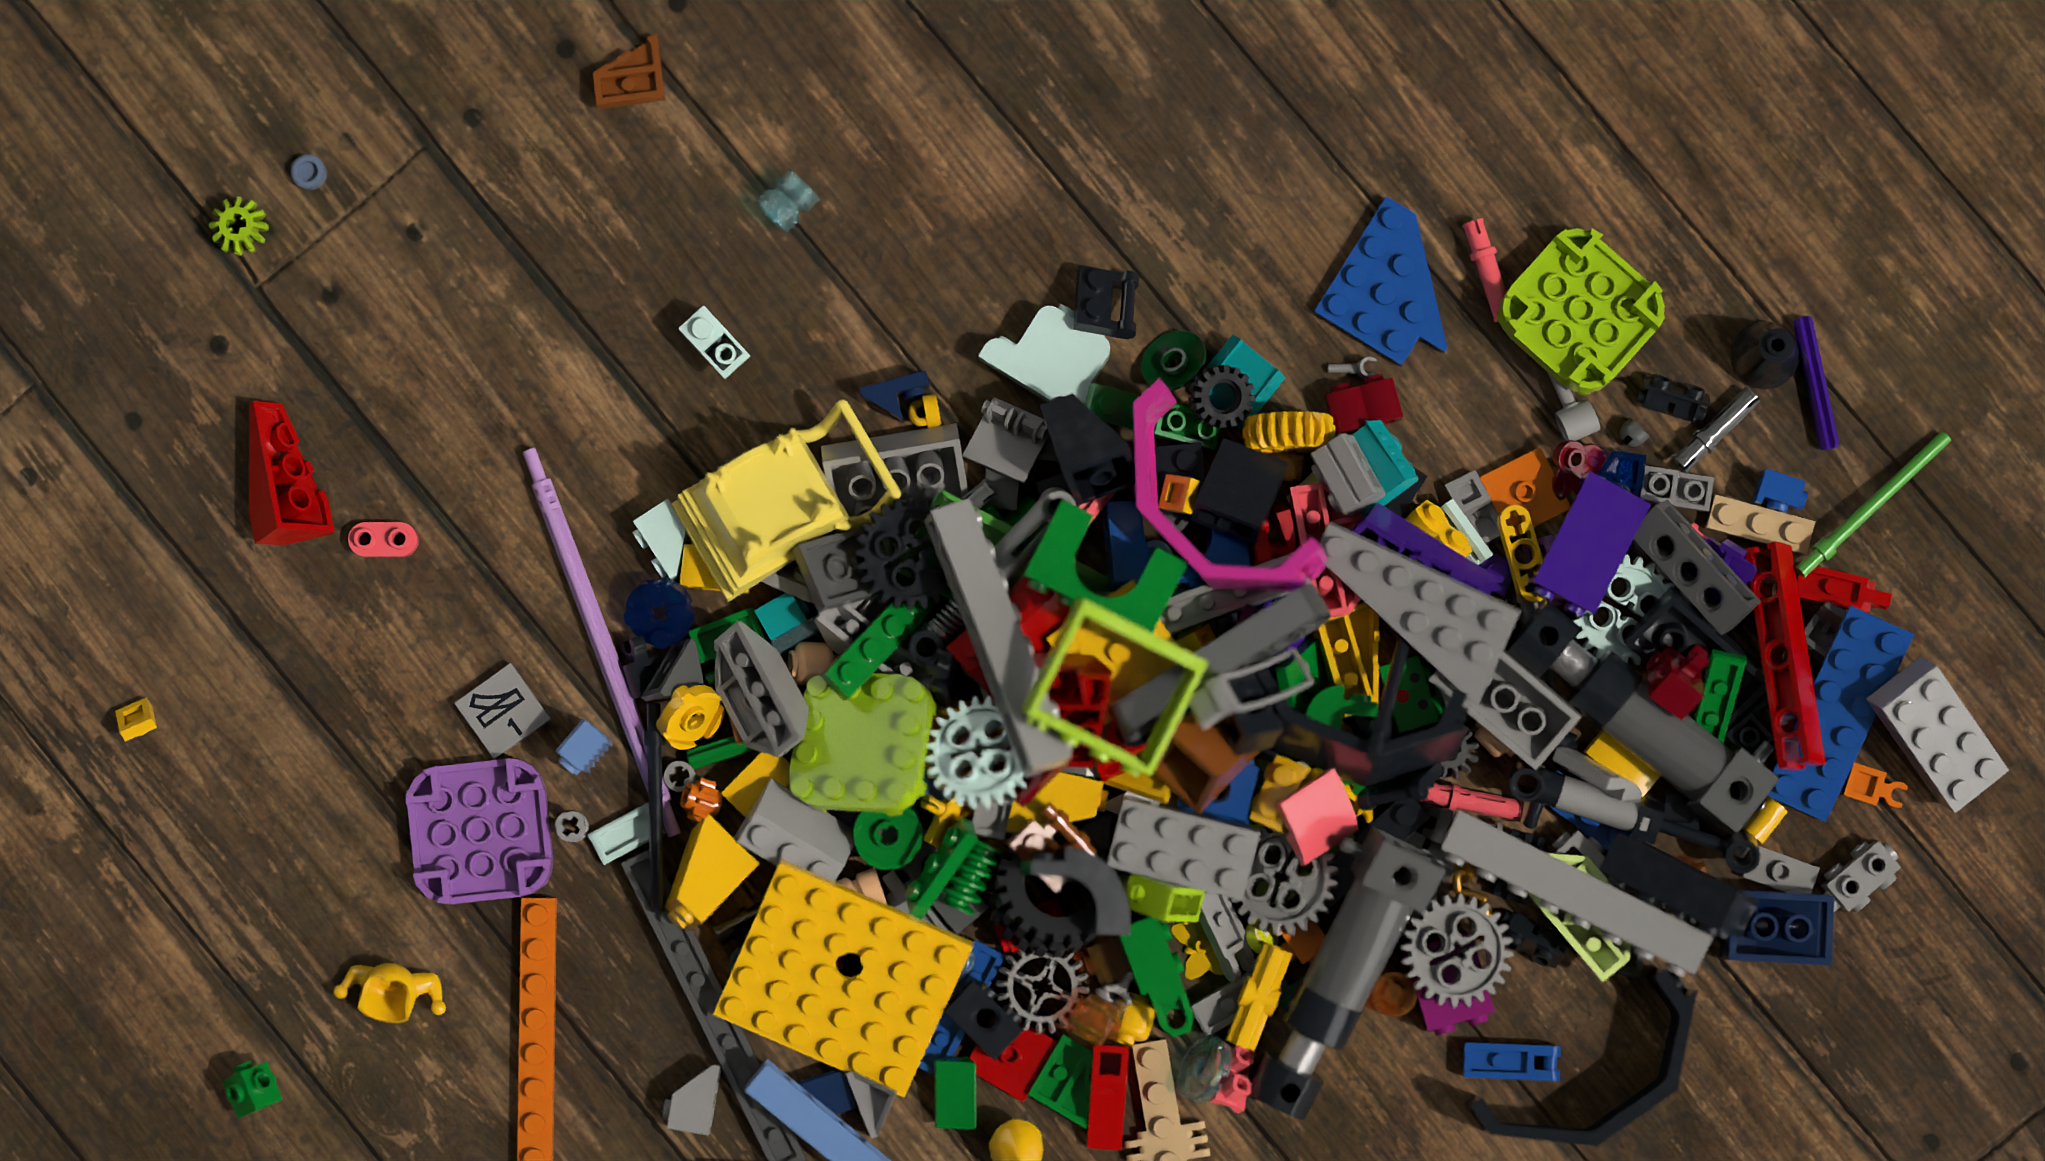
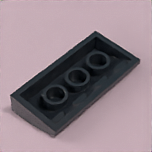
M1672 586L1652 605L1624 640V644L1646 663L1655 653H1662L1668 645L1685 658L1696 644L1708 652L1706 656L1708 659L1712 649L1746 656V665L1728 727L1767 691L1763 666L1726 633L1721 635L1718 631L1713 630L1703 619V614L1695 606L1687 603ZM1708 663L1701 670L1702 682L1704 680Z

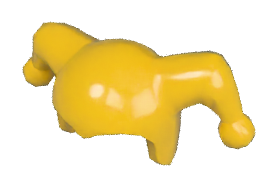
M383 963L376 967L365 965L351 966L342 983L334 988V995L339 999H343L347 996L348 989L355 984H359L362 988L358 1009L370 1018L387 1023H404L408 1021L415 999L425 993H428L432 998L431 1011L435 1015H441L446 1010V1005L442 1001V986L438 975L434 973H410L408 969L396 963Z

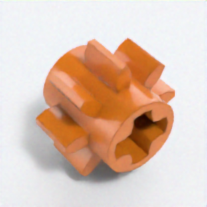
M701 777L700 781L696 780L694 784L688 783L685 786L681 795L680 806L688 811L686 818L700 822L708 815L712 818L716 817L723 800V795L715 789L716 782Z

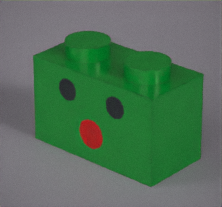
M1418 655L1406 659L1391 718L1397 735L1439 722L1438 714L1442 713L1437 694L1431 695L1427 684L1431 678L1428 664L1426 661L1420 662ZM1390 664L1379 667V680L1383 690Z

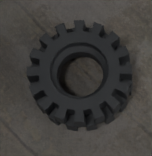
M1214 365L1203 369L1202 373L1193 379L1195 381L1194 385L1189 387L1192 395L1188 397V401L1193 405L1191 409L1193 414H1197L1199 416L1198 420L1213 427H1233L1237 425V422H1243L1247 418L1245 416L1246 413H1251L1253 409L1250 406L1251 401L1255 402V395L1251 394V390H1254L1253 384L1247 381L1249 377L1246 374H1242L1240 369L1226 365ZM1218 383L1229 385L1234 394L1232 404L1224 410L1216 409L1211 404L1209 398L1211 389Z

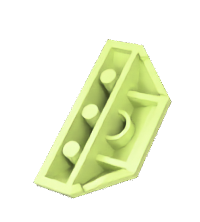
M1547 853L1613 886L1589 856ZM1528 892V895L1602 982L1630 960L1631 943L1623 940L1621 945H1618L1601 936L1604 931L1603 929L1591 924L1589 929H1586L1570 920L1573 914L1561 908L1558 913H1554L1539 905L1541 898Z

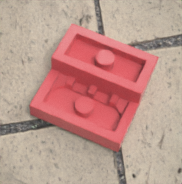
M1334 768L1326 770L1274 804L1289 830V833L1285 836L1301 865H1306L1342 841L1343 838L1358 830L1351 802Z

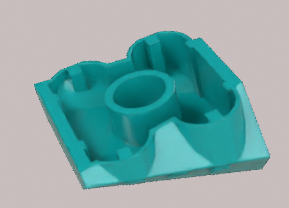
M1233 334L1206 367L1210 368L1214 365L1236 367L1241 370L1242 374H1246L1249 377L1247 381L1253 384L1254 390H1251V394L1255 395V402L1251 401L1250 406L1253 409L1251 413H1246V417L1257 414L1286 378L1279 369L1275 368L1244 343L1242 339ZM1218 383L1211 389L1209 398L1211 404L1216 409L1224 410L1232 404L1234 394L1229 385ZM1244 421L1237 422V425L1233 427L1242 433Z
M1381 420L1366 421V425L1353 434L1386 493L1385 497L1361 511L1362 517L1377 503L1385 506L1418 481L1412 463L1401 452L1402 445L1399 439L1386 429Z

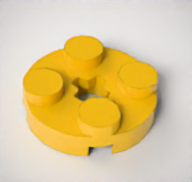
M682 685L672 693V700L667 704L661 717L657 720L656 728L666 741L676 749L686 750L696 747L697 745L694 741L699 740L702 736L706 739L710 738L721 725L725 715V708L721 704L722 699L709 686L696 685L689 688L686 685Z

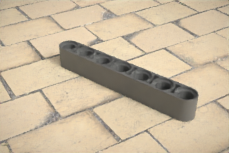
M1307 584L1294 590L1193 653L1208 661L1193 694L1204 687L1205 682L1221 673L1237 671L1264 662L1326 623L1331 617V612L1313 584ZM1177 663L1124 696L1109 708V714L1125 742L1138 740L1154 730L1185 666Z

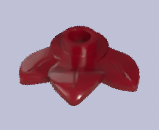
M1568 440L1557 445L1553 452V462L1557 469L1552 478V489L1557 499L1560 501L1565 499L1572 491L1578 494L1580 488L1577 486L1584 474L1591 471L1598 475L1597 470L1607 463V456L1599 446L1593 443L1582 445L1574 440Z

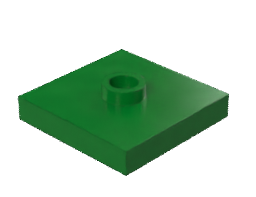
M1307 639L1296 649L1301 659L1308 664L1309 674L1314 684L1285 698L1294 711L1305 716L1312 700L1320 692L1329 688L1319 639ZM1294 655L1285 658L1275 667L1281 692L1307 681Z

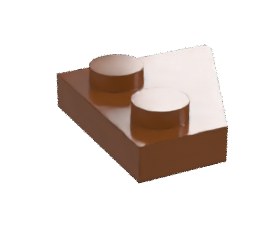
M657 34L649 36L646 43L632 52L627 50L618 56L615 62L606 64L593 72L598 109L666 100Z

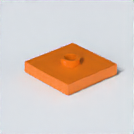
M1541 447L1480 477L1498 515L1502 510L1511 505H1520L1529 512L1533 527L1568 511L1571 507L1567 498L1560 501L1555 496L1552 489L1554 473ZM1510 512L1511 515L1506 520L1507 526H1513L1518 536L1517 525L1522 523L1521 517H1515L1513 512Z

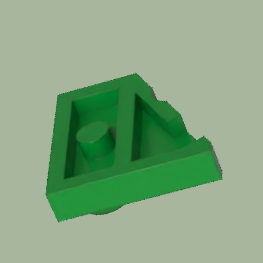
M1063 1034L1028 1095L1086 1129L1089 1120L1093 1052Z

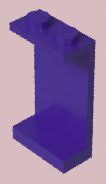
M1591 471L1582 476L1577 486L1580 490L1538 572L1527 583L1535 588L1533 593L1536 596L1552 602L1553 598L1565 604L1563 609L1578 618H1582L1583 615L1588 617L1596 613L1651 505Z

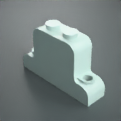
M1060 304L1058 308L1054 306L1041 308L1018 344L1003 336L989 340L978 355V360L1046 402L1055 397L1073 393L1085 404L1089 385L1093 384L1109 358L1110 344L1104 335L1073 330L1074 311Z

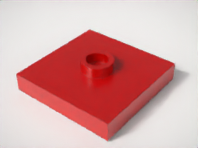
M995 1014L992 1017L988 1026H990L994 1022ZM1021 1020L1018 1025L1022 1028L1024 1022ZM1029 1026V1029L1027 1031L1024 1030L995 1060L978 1044L969 1058L976 1064L977 1076L1024 1102L1058 1042L1044 1033L1037 1034L1035 1028Z

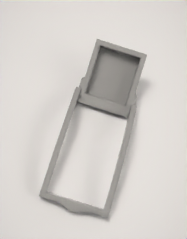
M1291 648L1259 664L1233 672L1221 673L1205 682L1204 687L1192 694L1188 705L1200 727L1208 729L1225 715L1274 703L1313 685L1314 681L1309 674L1308 664L1301 659L1295 648ZM1294 655L1307 681L1272 697L1248 704H1239L1227 682L1228 679L1253 673Z

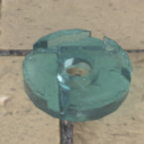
M1207 1035L1201 1037L1190 1047L1182 1060L1177 1077L1178 1091L1183 1098L1200 1104L1210 1100L1219 1092L1221 1085L1218 1083L1222 1076L1227 1077L1231 1068L1232 1055L1228 1043L1217 1036Z

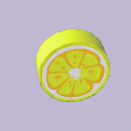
M1261 921L1255 926L1248 924L1246 927V940L1251 949L1257 954L1260 953L1264 942L1278 945V936L1273 933V926L1265 933L1260 930Z

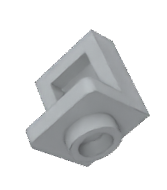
M1007 793L1003 795L1004 805L1002 806L996 799H991L990 809H986L982 802L979 801L972 818L978 836L1004 841L1010 810L1014 801L1011 796H1007Z
M1579 830L1571 835L1567 831L1564 832L1551 845L1555 849L1554 854H1565L1571 849L1576 855L1589 856L1598 868L1602 866L1605 857L1602 855L1605 852L1604 848L1593 837L1586 839Z

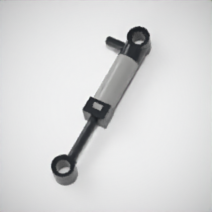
M1524 760L1515 763L1510 771L1509 786L1511 793L1520 801H1531L1523 821V825L1529 829L1536 828L1545 804L1629 832L1631 838L1652 845L1655 844L1658 833L1662 832L1722 852L1727 865L1736 873H1749L1756 869L1760 863L1758 841L1753 834L1747 831L1740 830L1736 834L1729 835L1727 839H1723L1664 819L1666 814L1664 803L1641 796L1640 800L1620 801L1588 782L1541 766L1535 770ZM1529 774L1534 776L1537 781L1532 786L1527 787L1521 785L1518 782V778ZM1740 846H1746L1751 849L1750 855L1745 858H1738L1733 852Z

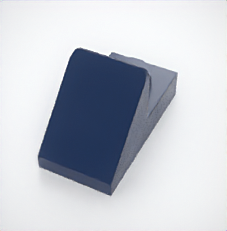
M926 371L861 387L859 390L862 399L904 423L897 396L904 395L905 400L925 395L924 389L930 388Z

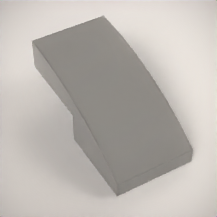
M1476 470L1446 484L1445 489L1450 500L1454 499L1485 544L1489 546L1501 540L1497 526L1498 514Z

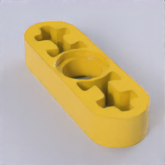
M1511 505L1500 512L1497 518V526L1516 593L1523 602L1535 604L1544 599L1538 596L1534 597L1532 592L1526 593L1525 586L1528 585L1529 577L1528 574L1520 576L1519 571H1525L1536 566L1537 571L1530 573L1531 577H1533L1538 572L1543 559L1529 512L1520 505ZM1510 512H1513L1515 517H1521L1522 523L1517 525L1519 536L1526 532L1528 538H1521L1511 543L1510 538L1517 535L1515 528L1506 524V520L1510 518ZM1518 545H1526L1531 549L1533 556L1530 563L1521 564L1515 559L1514 552Z

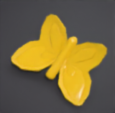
M1200 922L1188 925L1180 923L1172 926V934L1180 943L1188 946L1184 950L1185 954L1190 955L1185 967V976L1188 980L1201 977L1208 970L1214 974H1224L1219 966L1220 960L1217 959Z

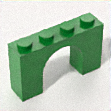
M1062 499L1024 574V578L1029 580L1027 586L1046 595L1048 590L1061 596L1058 602L1069 608H1072L1076 598L1080 597L1153 634L1188 563L1156 548L1138 584L1128 593L1119 597L1105 598L1089 592L1077 578L1074 558L1076 550L1094 515Z

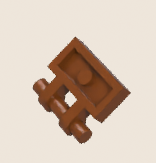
M1051 802L1045 804L1041 809V813L1047 818L1041 826L1034 819L1030 818L1006 842L1022 860H1032L1033 853L1054 854V849L1060 848L1051 838L1056 831H1059L1068 840L1063 847L1084 850L1093 855L1097 852L1089 843L1090 838L1083 831H1078L1069 822L1070 817L1064 810H1058ZM1037 875L1055 893L1068 881L1057 876Z

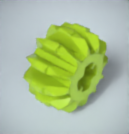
M236 197L234 207L228 200H223L222 204L226 210L222 213L218 209H214L212 212L219 218V221L209 223V228L218 231L212 236V240L215 243L223 241L221 249L226 253L233 247L234 253L237 256H241L244 245L249 252H255V246L252 242L254 240L262 244L265 242V238L258 234V232L269 229L267 223L259 222L266 216V213L262 209L255 211L257 203L253 200H250L244 206L243 198ZM240 219L246 224V227L240 228L239 233L232 229V225H238Z

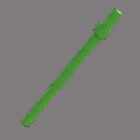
M1941 431L1827 538L1822 537L1812 547L1813 551L1795 567L1797 573L1805 578L1822 561L1827 562L1837 553L1836 548L1951 442V438Z

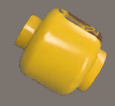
M1129 992L1132 1004L1126 1005L1122 997L1115 998L1106 1021V1027L1115 1035L1113 1039L1115 1042L1126 1046H1133L1135 1041L1142 1042L1149 1038L1156 1013L1150 1005V999Z

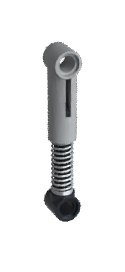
M1057 487L1044 491L1039 501L994 547V562L998 572L1002 571L1005 575L1007 583L1034 556L1054 517V515L1049 513V503L1055 498H1063L1066 502L1076 506L1074 499L1067 491ZM1043 519H1045V521L1021 545L1024 539L1042 522ZM955 599L953 601L949 600V606L945 604L946 609H941V614L936 613V619L932 618L930 622H925L923 626L916 627L907 637L908 651L916 662L927 665L928 662L935 663L938 661L936 651L938 649L944 650V647L948 644V639H950L951 635H954L953 630H959L958 625L963 626V619ZM923 637H930L934 640V647L928 653H920L916 650L918 640Z

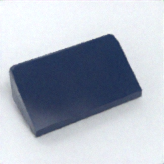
M836 1069L797 1082L836 1115L852 1110L857 1106L846 1072Z

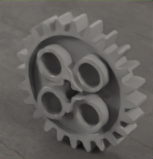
M1261 827V838L1258 840L1243 901L1234 898L1231 900L1236 905L1243 904L1238 911L1240 915L1244 917L1251 914L1248 919L1249 924L1255 926L1261 921L1260 930L1265 933L1273 926V933L1281 936L1285 927L1288 934L1293 936L1295 935L1296 925H1299L1302 930L1307 932L1308 920L1311 919L1319 925L1321 922L1317 913L1319 911L1326 914L1330 913V910L1325 905L1326 901H1337V898L1330 893L1331 889L1341 887V884L1332 880V877L1340 874L1341 870L1330 866L1337 860V856L1333 853L1325 854L1327 852L1325 851L1312 860L1314 866L1312 873L1306 877H1301L1299 871L1302 865L1297 856L1292 859L1291 855L1294 850L1286 836L1274 831L1270 833L1266 828ZM1276 849H1281V860L1277 864L1270 865L1268 861L1270 853ZM1288 875L1290 877L1288 883H1280L1278 881L1280 876ZM1263 881H1268V892L1262 897H1257L1255 893L1257 885ZM1299 893V905L1294 909H1288L1286 903L1289 896ZM1277 898V905L1276 907L1272 908L1271 904Z
M1456 894L1452 904L1448 895H1442L1441 906L1434 899H1431L1429 902L1430 911L1425 910L1423 914L1418 912L1421 917L1420 920L1409 918L1408 922L1414 927L1413 931L1402 932V935L1409 939V944L1399 946V949L1408 951V956L1401 959L1400 963L1411 965V969L1404 974L1405 977L1416 976L1417 980L1412 988L1417 990L1426 987L1423 998L1429 999L1436 994L1437 1005H1442L1447 997L1449 1006L1452 1008L1457 1007L1459 998L1464 1007L1471 1006V996L1478 1002H1484L1482 991L1485 990L1489 994H1495L1496 991L1492 983L1504 984L1505 982L1503 977L1499 975L1500 970H1511V967L1503 963L1504 958L1512 957L1514 953L1504 950V945L1511 943L1513 940L1501 935L1508 928V925H1496L1495 922L1500 916L1499 912L1487 915L1490 904L1483 903L1479 908H1476L1477 897H1470L1467 903L1464 904L1463 894ZM1464 917L1471 923V931L1466 937L1460 936L1456 929L1458 921ZM1431 933L1437 934L1441 941L1439 949L1434 953L1430 952L1426 947V939ZM1477 936H1483L1482 942L1459 952L1460 958L1450 956L1432 967L1429 965L1430 960L1451 952L1454 949L1453 943L1455 945H1465ZM1477 949L1483 950L1487 957L1485 965L1479 969L1472 962V955ZM1450 964L1456 971V978L1452 983L1446 984L1442 980L1441 971L1446 965Z

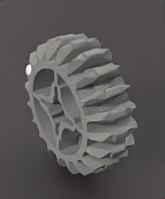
M1029 945L1031 952L1025 954L1020 949L1017 950V953L1021 956L1017 961L1011 955L1006 956L1007 962L1013 965L1010 970L1005 967H999L998 971L1008 976L1006 981L996 980V986L1006 987V993L997 994L996 997L997 1000L1008 998L1010 1004L1007 1005L1011 1009L1013 1008L1016 1014L1026 1019L1022 1026L1023 1030L1027 1031L1030 1022L1037 1023L1036 1033L1041 1034L1042 1023H1048L1050 1033H1054L1056 1031L1054 1021L1059 1019L1061 1025L1066 1028L1069 1024L1063 1016L1069 1013L1075 1019L1079 1017V1014L1072 1009L1074 1004L1085 1007L1086 1002L1078 999L1077 995L1078 992L1083 994L1089 993V988L1079 987L1078 981L1088 979L1087 973L1076 975L1075 970L1080 968L1083 963L1079 960L1071 965L1068 960L1073 957L1074 953L1070 954L1069 951L1064 957L1052 958V952L1047 951L1043 956L1048 958L1042 973L1037 976H1030L1019 972L1018 969L1024 963L1031 959L1039 958V956H1034L1035 947ZM1058 962L1064 966L1070 976L1071 993L1060 989L1053 982V973ZM1050 969L1048 979L1051 982L1049 984H1052V989L1060 994L1044 992L1037 1004H1034L1037 996L1034 993L1036 989H1032V984L1026 982L1025 979L1041 981L1042 977H1045L1047 970ZM1013 981L1025 985L1031 991L1032 998L1027 1011L1015 999ZM1052 997L1066 1002V1005L1054 1014L1047 1016L1036 1015L1041 1003L1046 998Z

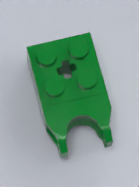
M1148 917L1130 924V935L1118 936L1140 994L1148 993L1158 1022L1163 1030L1173 1037L1190 1032L1194 1019L1193 1012L1179 973L1185 970L1178 952H1170L1167 940L1173 938L1167 922ZM1174 1009L1182 1010L1186 1017L1184 1025L1178 1029L1170 1028L1166 1020L1168 1013Z

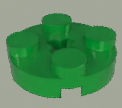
M908 807L903 810V815L891 817L886 813L862 812L859 815L853 830L854 842L860 857L866 863L882 870L899 869L910 863L917 856L922 846L923 833L922 825L911 808ZM890 825L896 828L894 834L898 836L895 843L890 841L887 845H883L881 843L882 836L878 834L881 828L888 829Z

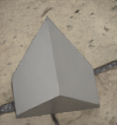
M854 1071L848 1072L846 1075L870 1138H875L881 1131L896 1097L897 1090Z

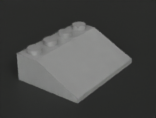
M957 423L869 438L901 491L899 500L903 507H906L907 499L913 497L916 507L919 506L923 499H928L929 509L941 488L959 498L968 493ZM854 440L821 446L825 476L849 517L860 516L871 510L887 490L859 442ZM912 521L910 523L908 531L911 537L915 535L921 522ZM835 529L836 534L846 532L843 530ZM888 538L891 547H894V542Z

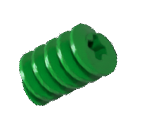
M977 840L956 870L957 874L953 875L949 880L951 886L944 887L941 894L945 897L942 901L973 916L975 911L969 903H980L982 900L975 890H987L988 886L981 878H993L994 874L987 866H999L1000 861L994 853L1003 852Z

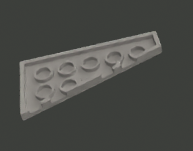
M1330 522L1320 542V546L1328 558L1324 564L1460 691L1467 693V697L1477 706L1481 701L1521 610Z

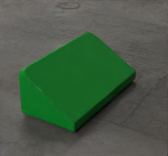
M968 1056L935 1059V1127L976 1129L975 1062Z

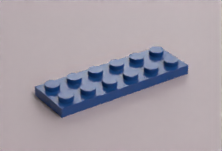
M1849 604L1813 681L1826 764L1821 766L1805 764L1806 769L1790 771L1779 769L1776 759L1771 772L1779 780L1767 796L1824 822L1827 821L1877 715L1866 699L1895 677L1914 637V633ZM1796 717V719H1795V721H1794V723H1793V729H1794V731H1795V730L1797 729V727H1798V718H1797V717ZM1799 742V743H1798V749H1799V758H1800V757H1803V754H1802V750H1801V746H1800V742Z

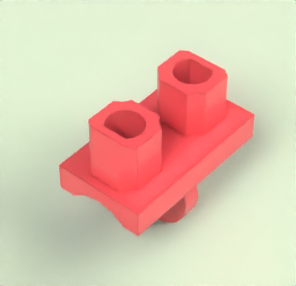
M1222 1043L1216 1047L1213 1074L1207 1078L1206 1083L1207 1089L1211 1091V1103L1228 1106L1233 1112L1238 1114L1245 1110L1246 1096L1251 1091L1248 1073L1249 1066L1254 1062L1253 1050L1240 1046L1232 1048Z

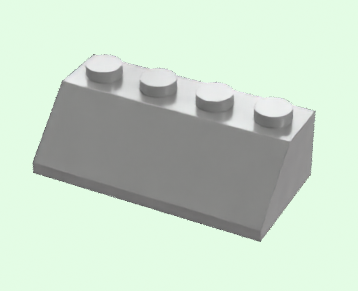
M1505 649L1500 656L1480 703L1476 706L1466 696L1463 704L1464 707L1469 708L1468 714L1535 770L1581 718L1579 711L1569 705L1563 697ZM1438 669L1429 679L1449 698L1454 689L1459 690Z

